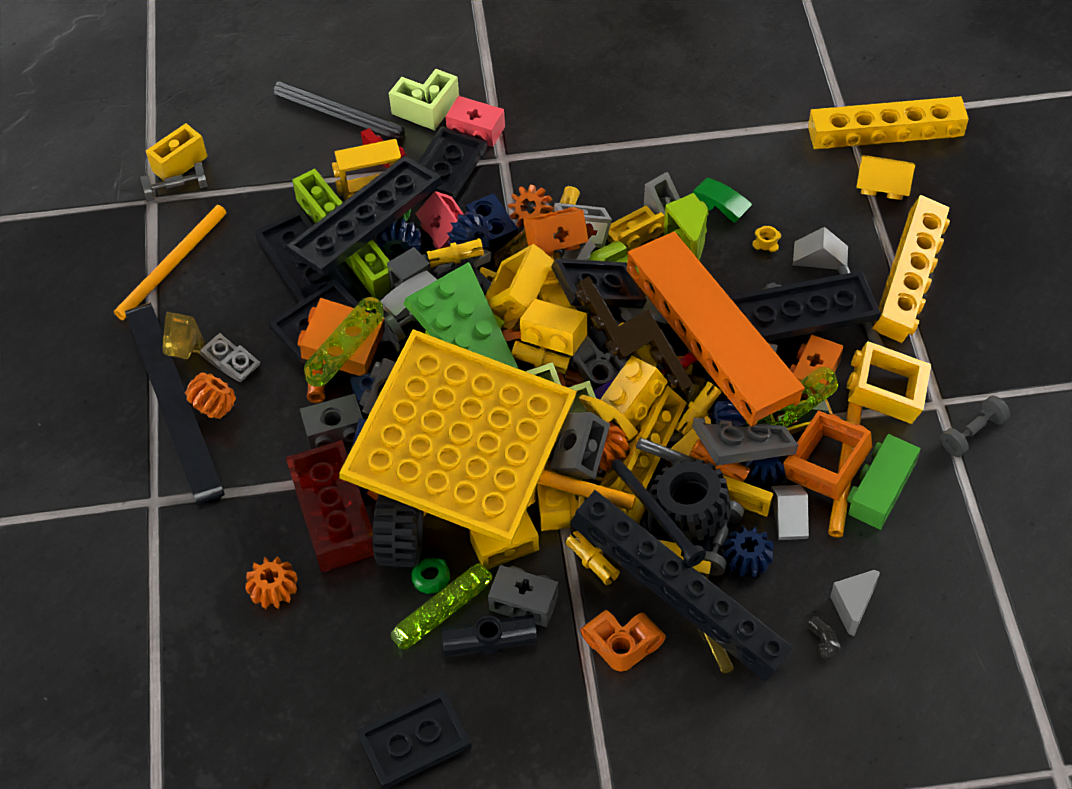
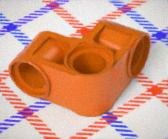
M604 610L580 629L587 644L597 651L611 668L620 672L631 669L632 666L645 656L656 651L666 638L665 633L645 613L637 614L628 624L622 627L609 611ZM619 649H624L628 652L625 654H618L615 651Z

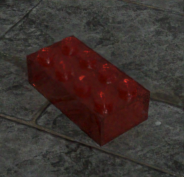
M342 440L285 457L321 572L374 556L373 529L358 485L340 479V471L348 457Z

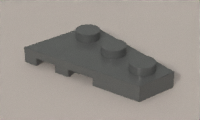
M694 418L692 425L716 465L796 454L798 448L797 442L786 426L756 424L753 427L750 425L748 427L732 426L731 421L720 420V424L705 423L703 418Z

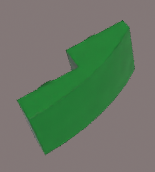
M706 178L692 192L700 202L703 201L709 211L716 206L733 223L752 205L732 188L711 178Z

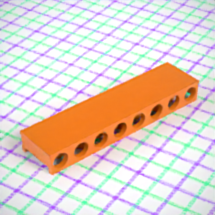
M675 231L628 251L626 271L751 427L755 426L758 420L790 404L796 406L800 403L805 387ZM650 283H651L652 286H653L654 292L652 291V289H651V287H650ZM681 322L683 323L686 332L683 330ZM697 343H699L702 352L699 350ZM712 360L716 364L718 372L715 370ZM730 383L732 384L735 393L731 390L729 385ZM746 403L749 405L752 414L748 411Z

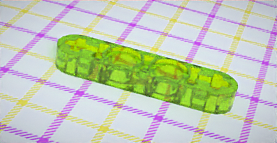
M367 297L361 300L310 357L304 366L305 378L310 385L320 387L328 383L380 324L384 316L383 304L379 299ZM373 308L376 309V314L371 312L366 317V309L370 311ZM351 326L361 329V333L355 337L348 336L345 331ZM333 346H339L344 350L338 357H332L327 353ZM322 367L323 374L317 373L314 376L312 370L318 371Z
M820 367L800 381L805 387L802 393L808 395V400L804 404L796 406L790 404L780 409L785 412V415L778 422L771 421L770 415L758 420L757 424H762L761 421L765 419L768 425L786 427L791 425L837 390L838 379L834 371L827 367ZM824 378L829 381V384L825 386L820 384L819 380ZM811 385L813 389L816 390L815 395H813L811 389L809 388Z
M481 563L472 566L400 622L393 629L391 639L402 650L411 647L485 589L492 580L493 575Z

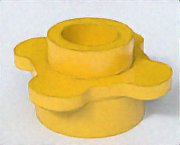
M763 226L756 229V240L752 243L753 247L757 250L763 249L776 252L779 248L777 242L781 239V233L771 226Z

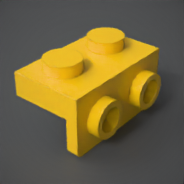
M646 205L611 223L607 240L610 243L615 241L622 242L627 247V252L633 250L644 242L659 237L664 232L665 215L662 212L655 215Z
M631 355L600 400L613 406L634 427H637L639 422L647 415L649 408L656 398L662 394L668 381L656 367Z

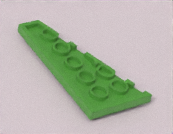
M469 262L405 298L403 305L432 337L519 369Z

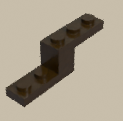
M588 276L577 284L576 288L578 291L575 292L583 307L588 306L593 315L590 317L591 322L598 332L602 330L607 338L605 345L613 357L617 355L618 359L622 360L650 344V355L657 365L661 363L666 371L664 377L667 379V384L671 389L676 388L679 393L693 385L649 309L618 326L590 277Z

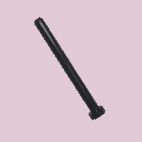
M614 459L611 463L613 470L684 552L683 559L687 565L693 567L701 563L706 556L705 550L700 545L694 546L622 460Z

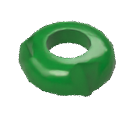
M425 558L419 561L412 571L414 587L426 594L440 593L450 580V570L445 559ZM430 567L436 568L439 573L434 579L427 580L422 577L425 569Z

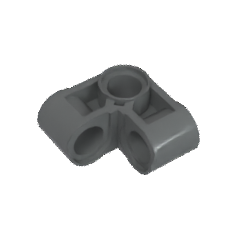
M588 335L573 356L565 354V356L571 357L569 363L577 370L584 382L590 381L593 391L616 378L631 355L635 357L632 353L619 360L617 355L613 357L608 352L603 354ZM596 370L602 371L606 379L597 380L592 372Z

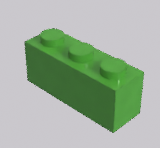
M890 434L887 435L883 444L878 442L871 455V458L874 459L872 464H865L860 474L859 480L862 481L860 486H853L849 493L847 502L851 503L848 515L881 530L916 465L921 448Z

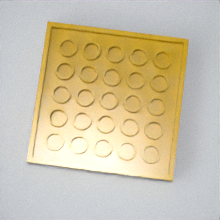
M413 329L340 471V479L511 545L561 432L567 414L575 400L577 391Z

